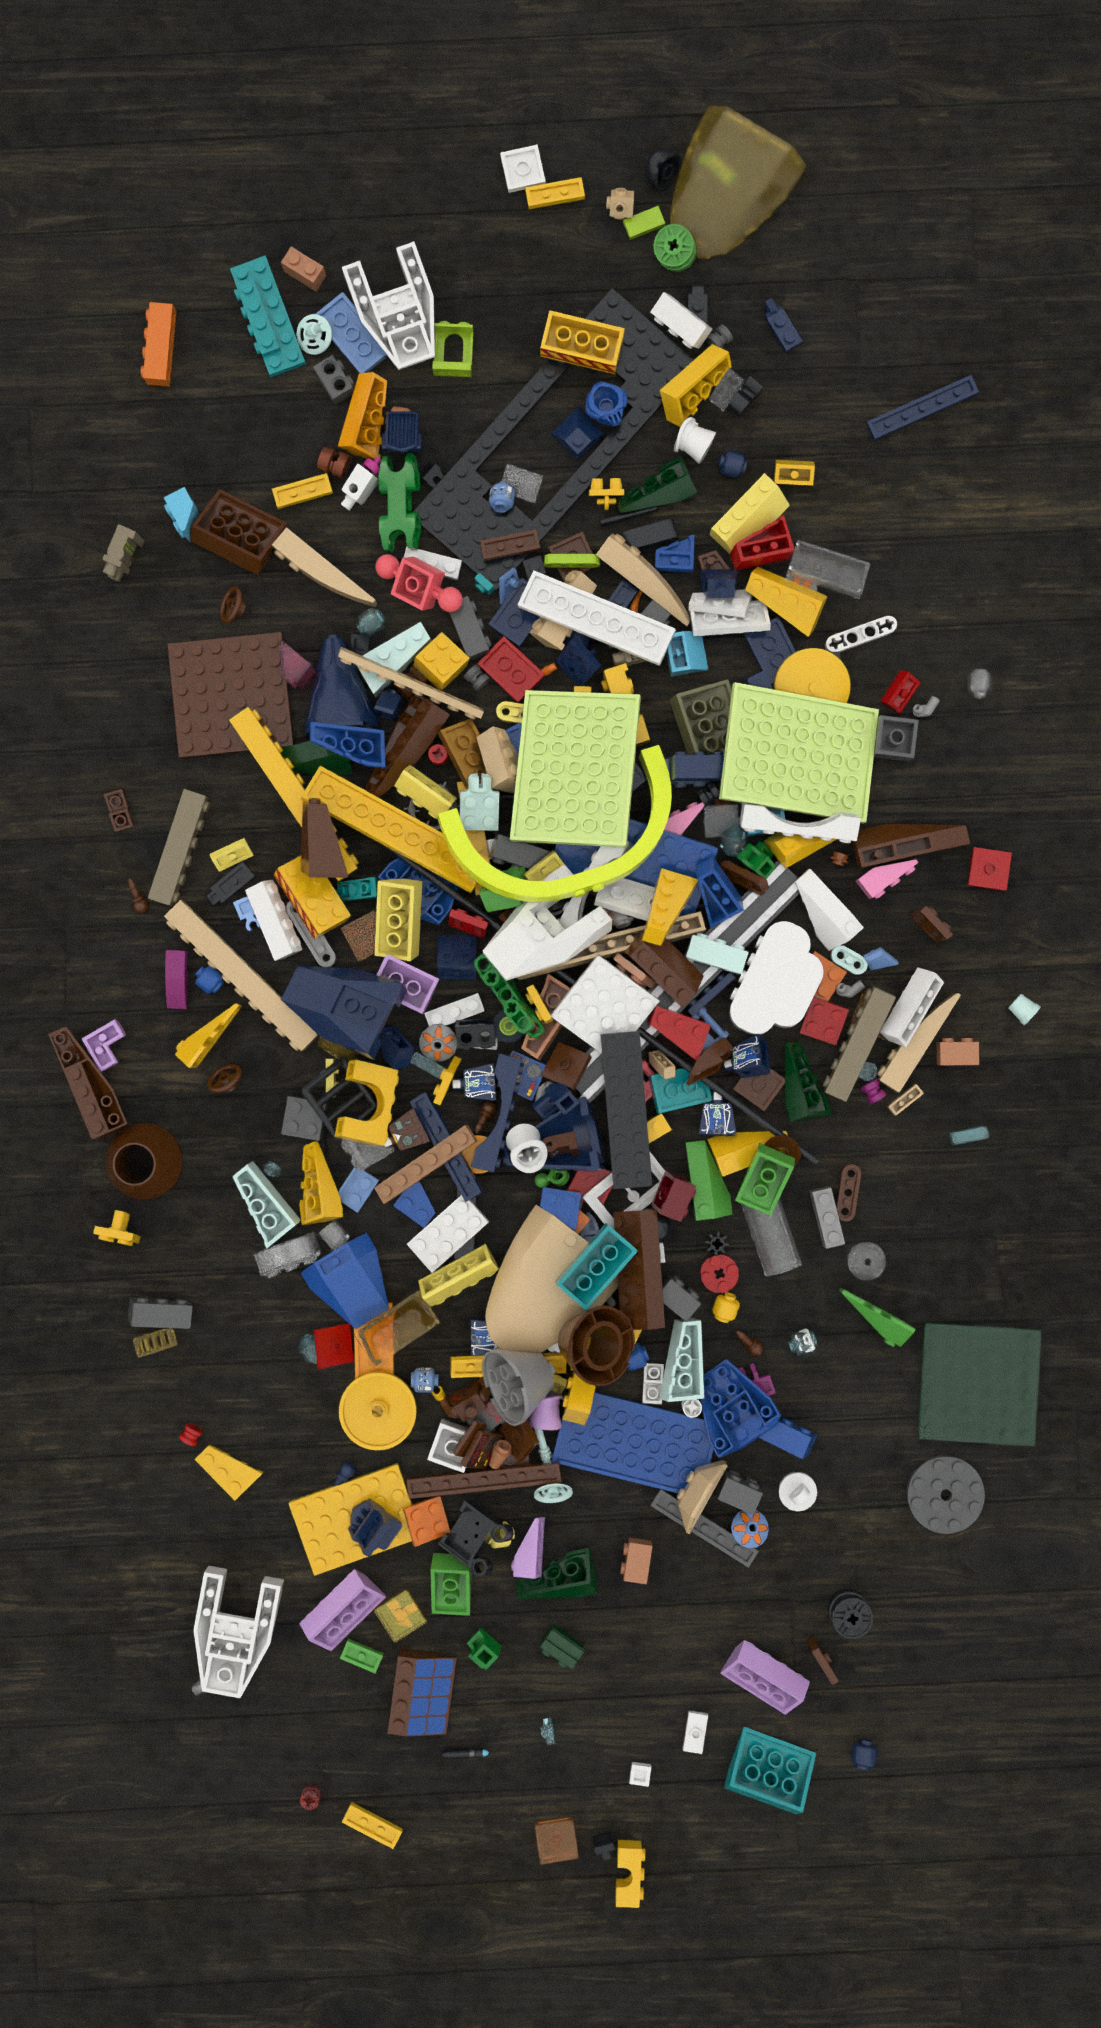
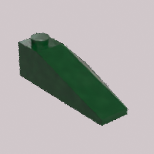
M682 456L664 464L659 468L660 472L654 477L649 475L645 478L646 482L642 486L632 488L616 500L620 512L624 513L680 502L696 494V487Z
M310 741L282 748L281 754L285 759L287 757L294 765L292 768L294 773L315 775L318 768L322 766L340 777L353 774L350 759Z
M800 1042L785 1043V1097L790 1122H804L832 1114L827 1095L824 1090H820L816 1082L819 1079L816 1074H812L809 1068L810 1061Z
M590 1548L570 1551L565 1554V1557L549 1562L550 1565L542 1568V1575L539 1578L520 1577L517 1579L518 1599L567 1598L598 1594L597 1574Z

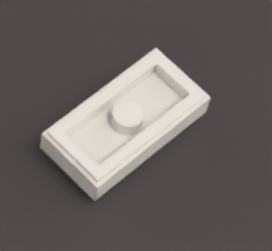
M688 1711L683 1751L702 1754L708 1713Z

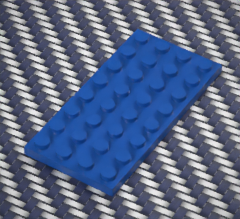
M629 818L627 841L631 842L633 847L642 837L648 824ZM664 829L660 841L650 856L636 870L624 878L655 887L662 868L698 879L696 865L711 857L715 859L718 847ZM556 844L554 851L571 873L575 875L589 868L592 863L591 857L596 850H599L600 846ZM697 882L692 896L679 916L696 912L702 895L699 882Z
M594 1392L590 1414L585 1425L561 1420L562 1427L558 1432L552 1462H560L562 1465L678 1493L681 1488L684 1489L687 1485L686 1479L691 1471L694 1472L696 1467L710 1464L714 1449L708 1439L704 1418H691L684 1413Z

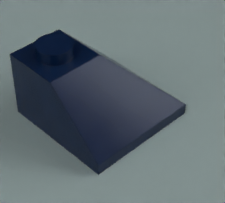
M579 407L551 433L577 461L605 435Z

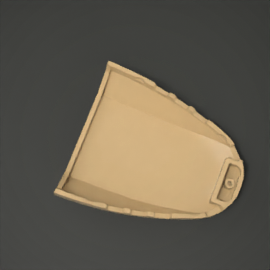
M538 1205L534 1206L514 1237L497 1273L486 1308L487 1331L492 1341L502 1350L531 1353L545 1351L558 1342L559 1332L568 1320L594 1307L602 1306L618 1288L617 1274L592 1305L585 1310L556 1285L555 1281L589 1242Z

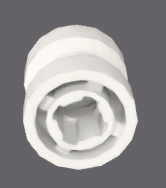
M699 1399L683 1400L681 1403L683 1412L688 1417H697L702 1411Z

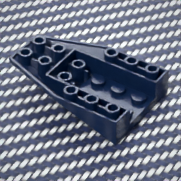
M297 966L281 1001L323 1039L374 1060L382 1044V1041L379 1039L380 1033L393 1006L400 1007L407 989L400 982L359 969Z

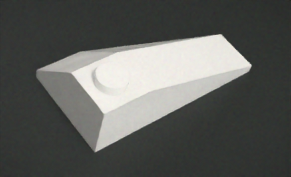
M808 869L795 881L802 901L808 911L809 919L815 929L816 937L828 951L850 941L864 928L811 869Z

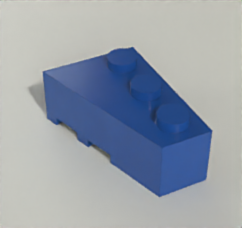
M714 857L696 865L697 878L710 928L744 911L742 897Z
M779 1418L775 1426L759 1438L804 1459L809 1456L817 1434L802 1426L794 1425L792 1421L786 1418Z

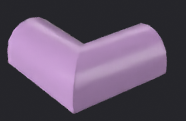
M114 1019L82 1038L101 1072L119 1063L109 1045L125 1037L126 1034L121 1024Z

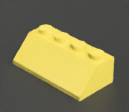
M764 473L711 528L710 536L730 554L736 543L763 529L769 523L771 524L776 521L790 505L780 488Z
M411 879L378 881L375 956L385 957L388 954L400 960L412 961L419 955L422 881Z
M482 1245L418 1280L424 1301L431 1307L435 1304L439 1305L446 1298L458 1295L466 1287L474 1286L479 1280L494 1275L499 1269L487 1245Z

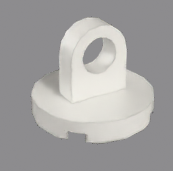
M790 1472L780 1481L779 1498L788 1509L803 1511L811 1507L815 1502L817 1496L816 1484L806 1473Z

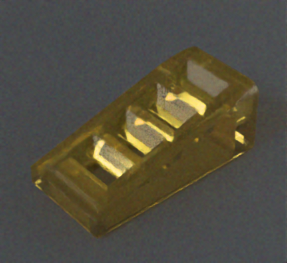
M165 1328L133 1339L138 1358L178 1345L173 1328ZM164 1333H167L168 1339L170 1342L168 1344H166ZM158 1335L161 1340V1346H159L156 1336ZM148 1338L152 1339L154 1348H151ZM142 1340L144 1341V1345L146 1348L145 1351L143 1350V1346L141 1343Z

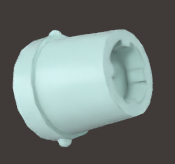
M1020 994L1008 1009L1020 1020V1023L1025 1025L1041 1006Z

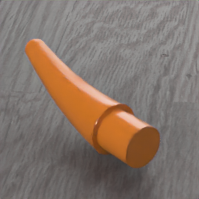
M639 590L629 610L638 613V605L643 591Z
M555 663L545 666L541 671L546 677L558 668Z

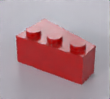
M784 515L735 544L730 552L735 571L789 560L795 549Z
M659 1005L655 1006L647 1020L660 1033L696 1061L698 1060L711 1027L709 1023Z

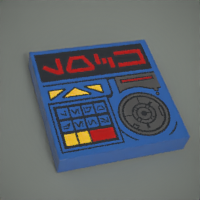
M512 1050L510 1056L521 1059V1063L524 1064L522 1075L518 1074L516 1082L520 1083L517 1094L532 1101L541 1082V1074L546 1065Z

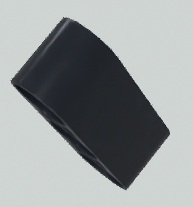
M674 519L663 520L621 533V536L626 540L625 543L630 547H636L639 551L668 544L679 539Z

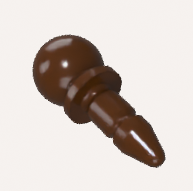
M128 879L129 888L133 895L131 901L134 902V910L138 913H145L149 908V903L144 899V894L140 895L136 883L132 879Z
M493 1101L483 1103L482 1111L479 1112L480 1118L475 1126L476 1134L483 1129L486 1121L491 1120V1116L496 1113L497 1106Z
M736 1331L738 1338L745 1344V1349L749 1351L750 1355L758 1357L763 1353V1345L754 1338H749L742 1331Z

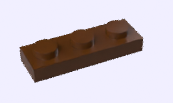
M537 529L480 540L484 561L540 550Z

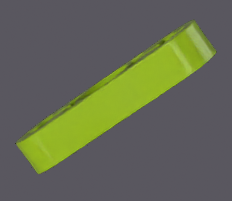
M547 554L544 556V566L548 568H596L600 566V558L596 554Z

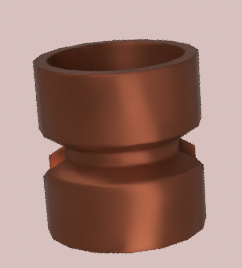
M325 445L319 455L317 469L325 473L331 471L333 476L344 479L350 467L351 455L343 452L337 453L336 449Z

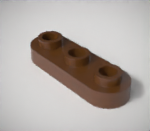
M722 860L719 863V866L731 882L759 895H763L769 889L768 881L763 876L751 873L748 869L741 868L731 861Z
M847 1164L842 1168L837 1194L836 1209L838 1217L841 1221L845 1222L852 1220L855 1216L860 1187L861 1170L854 1164ZM849 1170H853L854 1172L852 1177H849L847 1175V1172ZM846 1189H850L851 1191L850 1195L848 1196L844 1194V1191ZM843 1208H847L848 1210L847 1214L845 1215L841 1213Z

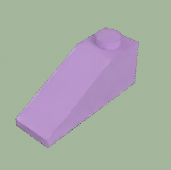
M545 1517L534 1519L515 1554L511 1565L512 1571H514L513 1577L533 1579L541 1577Z

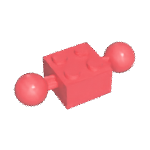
M390 554L382 555L376 561L375 569L381 578H396L391 595L420 610L432 609L436 599L439 606L446 612H455L461 607L463 598L458 589L454 587L440 588L445 572L414 556L402 558L401 564H399L396 557Z

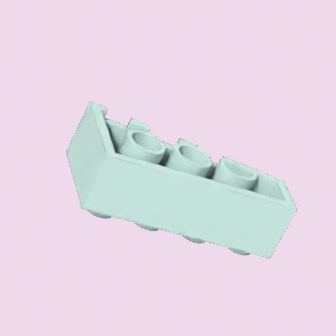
M419 622L363 656L402 673L431 642V639L422 623ZM360 670L375 698L386 686L388 687L393 682L391 679L385 681L378 678L375 672L370 671L366 673Z
M253 1161L232 1176L249 1207L248 1210L257 1224L256 1227L265 1241L266 1248L301 1221Z
M689 1318L686 1322L683 1319H674L660 1399L667 1402L703 1399L701 1320Z

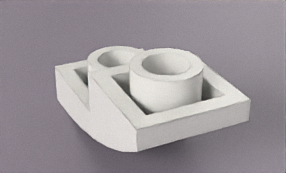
M647 1363L644 1367L642 1404L662 1405L660 1393L664 1364Z

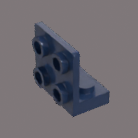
M476 935L438 936L437 972L439 980H476L477 972L474 965L477 947Z

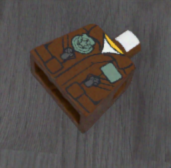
M414 1108L388 1126L391 1134L388 1135L384 1146L387 1149L397 1144L401 1151L430 1141Z

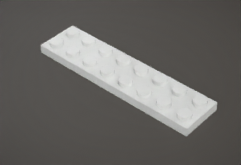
M533 571L518 603V607L659 666L676 631L673 627L537 571Z

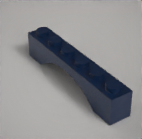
M503 1054L498 1055L494 1073L501 1089L502 1104L500 1116L492 1133L483 1143L476 1147L471 1167L494 1172L495 1168L499 1169L501 1158L498 1157L499 1149H504L506 1139L502 1137L504 1131L509 1129L511 1120H507L509 1112H513L515 1101L511 1100L513 1093L517 1094L520 1083L516 1082L518 1074L522 1075L524 1067L519 1058Z

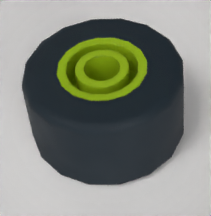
M504 1010L495 1015L493 1022L496 1038L505 1043H514L523 1037L524 1034L517 1031Z

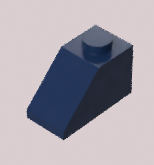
M391 689L388 692L383 690L374 708L377 715L396 721L403 701L402 696L399 695L400 693Z
M394 1025L383 1027L379 1039L382 1041L381 1050L383 1058L393 1070L408 1067L412 1059L414 1047Z

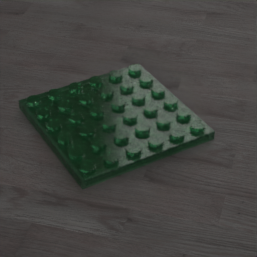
M925 1322L918 1438L1035 1446L1041 1330Z

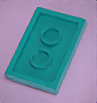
M684 1068L675 1070V1077L664 1079L660 1074L648 1076L657 1114L712 1101L710 1088L701 1081L688 1086L686 1082L690 1073Z

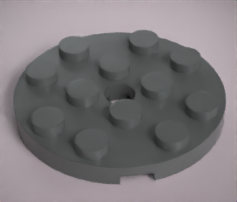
M938 1455L928 1458L917 1469L915 1468L907 1484L906 1496L910 1511L921 1525L933 1532L951 1534L968 1528L976 1521L983 1509L985 1491L979 1474L969 1463L955 1456ZM947 1489L951 1495L944 1500L941 1498V1492Z

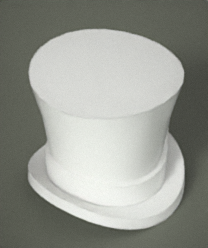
M689 417L683 422L679 430L674 451L678 452V449L684 450L700 464L706 456L716 432L699 427L698 423L695 422L696 419Z
M519 1124L508 1132L506 1145L511 1151L510 1158L513 1165L525 1173H534L540 1170L547 1159V1148L544 1142L540 1140V1133L536 1127L530 1124Z

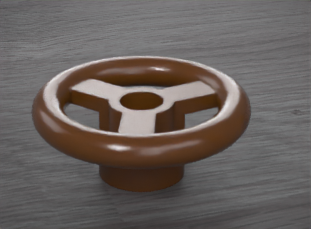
M231 587L222 600L220 618L224 623H230L236 616H242L245 611L246 603L242 601V591L239 587ZM236 592V596L231 599L232 594Z
M227 1064L218 1068L208 1079V1089L213 1093L233 1091L241 1078V1067L237 1064ZM234 1069L236 1073L228 1074L226 1071ZM220 1075L219 1080L213 1085L214 1080Z

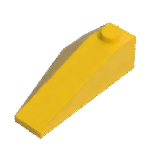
M235 1003L189 1036L185 1041L182 1040L176 1047L178 1051L175 1055L187 1067L197 1068L242 1006Z
M318 1141L309 1143L303 1147L302 1170L305 1172L304 1182H301V1188L304 1189L303 1200H300L299 1205L302 1225L333 1221L343 1217L341 1198Z

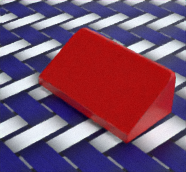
M901 670L880 702L900 714L921 682L910 672Z

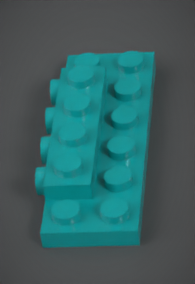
M266 255L230 268L237 289H234L238 301L242 300L243 307H240L244 319H249L250 324L247 325L251 337L255 336L257 342L254 343L257 354H262L270 378L306 365Z

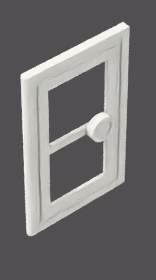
M651 1152V1171L659 1182L640 1198L637 1191L625 1188L628 1192V1199L634 1203L624 1211L643 1210L654 1199L665 1170ZM611 1172L587 1192L583 1198L601 1221L614 1229V1218L597 1199V1197L613 1185Z

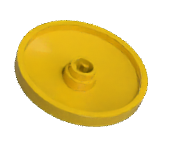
M809 648L791 654L782 662L774 678L773 690L847 703L850 694V678L846 667L837 656L823 649Z
M381 1371L363 1374L352 1381L344 1391L339 1405L340 1423L346 1435L357 1445L370 1450H385L401 1443L411 1432L417 1415L416 1400L410 1387L398 1376Z

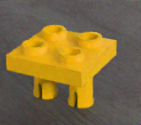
M118 1210L114 1212L112 1225L109 1229L95 1226L93 1233L99 1235L98 1239L114 1243V1239H117V1243L133 1246V1243L139 1244L141 1237L126 1231L130 1214Z

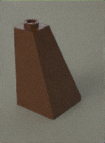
M309 798V801H303L301 872L308 877L348 878L327 804L321 802L319 798Z

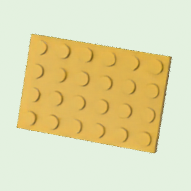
M398 1463L348 1480V1482L340 1485L331 1486L289 1501V1506L314 1576L368 1557L363 1554L359 1543L352 1540L348 1528L351 1525L352 1508L369 1498L382 1506L386 1512L400 1520L402 1528L385 1550L412 1541L403 1508L413 1505V1503L409 1499L408 1489ZM377 1548L373 1551L371 1555L380 1553L385 1550Z

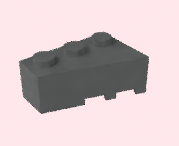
M130 1297L128 1321L131 1327L190 1329L192 1304L186 1299L168 1301L166 1298Z

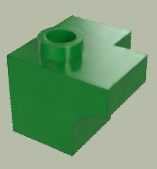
M761 841L755 847L748 843L737 856V859L751 873L763 876L766 879L777 867L771 861L773 853Z
M481 1627L467 1642L472 1650L468 1657L485 1670L499 1657L502 1645Z

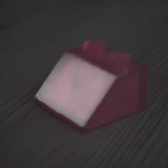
M281 640V669L285 674L283 678L294 689L299 687L302 690L315 675V670L309 662Z

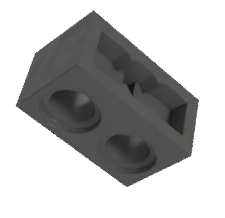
M331 355L313 366L316 376L335 406L353 395V386L355 384L349 375L345 376L343 372L345 368L339 359L335 360L334 356ZM330 368L335 369L334 373L332 374L326 373V371ZM340 384L345 385L343 390H337L336 387Z

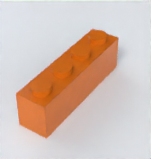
M150 302L149 309L146 310L148 326L144 329L146 347H143L142 350L143 359L145 360L144 366H141V377L147 385L170 387L176 310L173 304Z

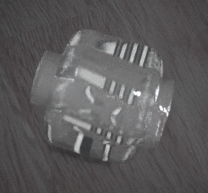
M986 669L973 670L967 677V692L974 695V698H985L986 694L992 692V675Z

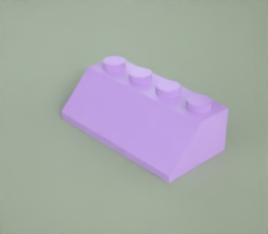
M354 1569L299 1624L309 1641L332 1651L386 1596L365 1574Z
M745 1640L734 1649L720 1673L785 1715L804 1701L810 1683L801 1674L794 1672L784 1663H780L772 1658L770 1654L761 1651L754 1644Z

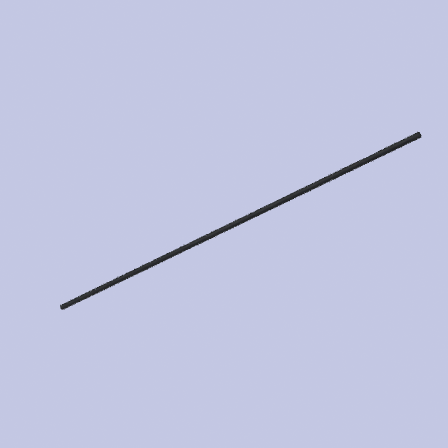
M381 844L475 915L484 918L485 922H488L494 929L498 931L502 927V924L429 870ZM563 969L554 971L555 974L571 986L577 981ZM639 1027L636 1030L640 1031V1037L691 1073L693 1065L643 1028ZM709 1077L700 1080L774 1136H787ZM798 1144L801 1149V1156L816 1165L820 1159Z

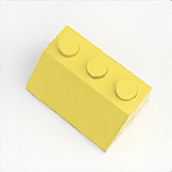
M412 765L403 770L394 785L397 788V792L405 797L408 795L413 799L412 802L415 805L429 810V815L435 819H438L439 813L448 811L457 799Z

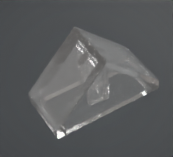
M728 368L709 400L724 411L735 393L742 390L744 379L731 368Z

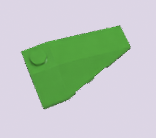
M705 1140L685 1142L690 1182L696 1186V1194L692 1199L694 1219L697 1221L732 1215L730 1193Z
M840 1287L839 1291L885 1338V1343L893 1347L895 1344L901 1347L914 1333L915 1328Z

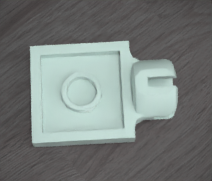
M478 773L471 774L468 778V789L460 790V819L464 830L498 831L499 791L491 789L492 779L488 774L481 773V784H479Z

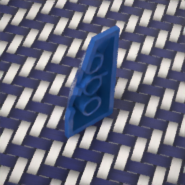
M310 722V742L364 766L385 768L384 730Z

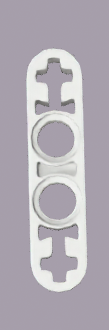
M885 616L837 633L827 639L825 649L829 652H842L890 635L896 629L897 621L892 616ZM886 621L892 623L890 630L887 627L880 630L881 634H879V627L883 626ZM872 627L875 630V635L872 637L867 636L865 628ZM849 633L857 636L855 643L848 642L847 635ZM841 636L843 637V643L838 644L836 649L829 646L832 640L836 643L841 641Z

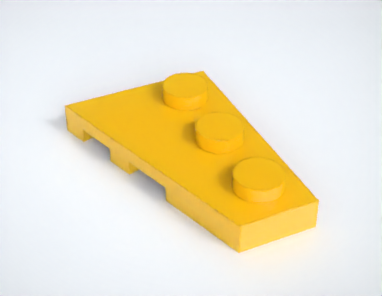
M210 1444L195 1458L200 1466L234 1501L263 1474V1471L254 1469L247 1463L231 1457L230 1454Z

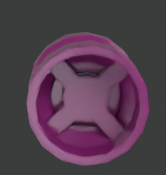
M877 1078L860 1087L862 1092L868 1096L867 1100L870 1104L879 1101L887 1095L883 1089H880V1082Z

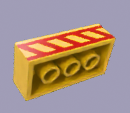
M549 310L540 347V356L615 374L625 328Z
M301 856L282 865L274 873V877L314 940L345 923L350 918L349 911L328 878L308 877L301 872Z

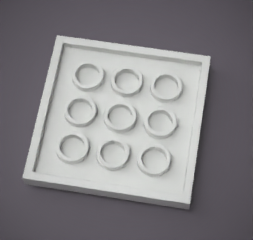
M597 954L550 1015L602 1053L600 1034L636 1031L659 1003V999Z

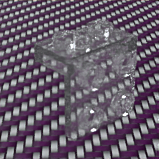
M341 1138L343 1150L346 1153H350L353 1158L351 1163L356 1170L360 1169V1171L365 1170L395 1150L394 1146L386 1149L385 1146H373Z

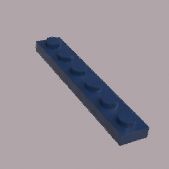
M969 375L866 422V426L873 441L976 396L979 390L972 375Z
M424 1092L410 1101L434 1146L451 1135L428 1092ZM462 1152L445 1163L465 1202L483 1193Z

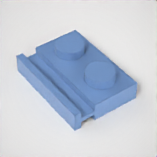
M355 1165L338 1191L341 1202L358 1213L379 1179Z

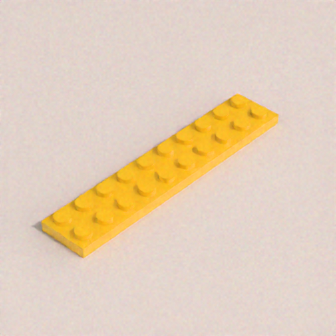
M322 766L318 768L302 794L301 800L309 801V798L321 799V802L327 804L330 816L469 893L473 891L477 882L457 863L447 846L443 833ZM479 854L483 859H485L487 862H489L490 859H488V858H486L485 856Z

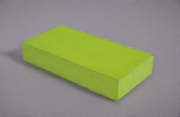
M659 206L636 214L632 218L623 219V224L631 240L664 227L665 221Z

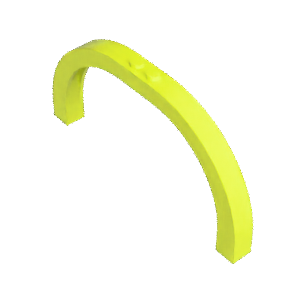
M657 745L641 750L639 755L651 794V812L647 828L642 837L627 853L608 864L551 881H529L512 877L490 865L475 850L467 837L457 808L438 814V822L447 846L457 863L472 879L490 891L507 898L526 902H550L572 896L578 898L591 890L593 892L604 889V886L614 883L636 870L650 856L661 839L668 821L672 795L670 775L660 746Z

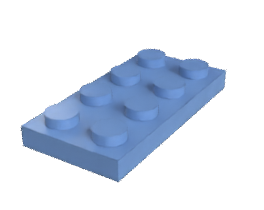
M343 292L316 313L329 322L332 329L333 343L358 373H368L388 357L361 323L355 306Z

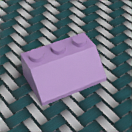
M386 954L377 973L378 976L402 983L407 992L401 1004L421 1014H424L439 981L438 978Z

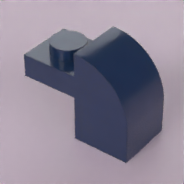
M555 1083L544 1089L546 1093L533 1103L532 1106L545 1120L558 1109L566 1115L579 1104V1101L564 1084Z

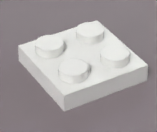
M538 145L500 153L508 193L525 190V187L546 184Z

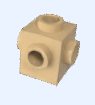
M625 188L611 190V197L607 196L606 209H610V216H613L615 219L633 217L634 191H627Z

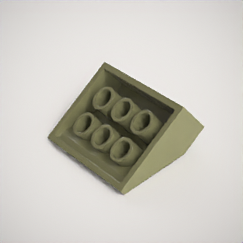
M728 679L678 693L670 699L687 755H693L694 752H705V755H712V752H723L724 755L732 693Z

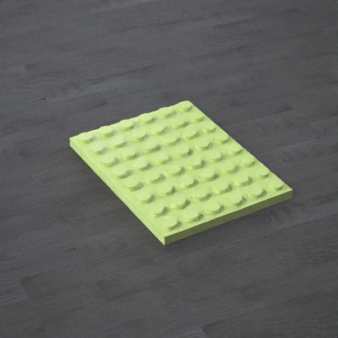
M736 682L733 683L719 799L758 806L763 805L764 807L827 818L838 812L859 815L861 818L860 823H866L879 709Z
M525 690L510 832L511 842L627 848L641 702L639 694Z

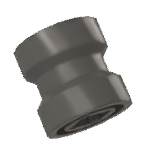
M721 324L717 327L715 333L708 335L706 340L710 346L713 344L723 349V345L729 344L733 340V336L728 328Z
M477 664L470 668L463 677L467 682L473 684V688L476 691L482 689L490 680L487 674L481 672V668Z

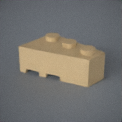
M493 726L476 737L486 772L492 779L491 788L515 794L518 755L506 731Z

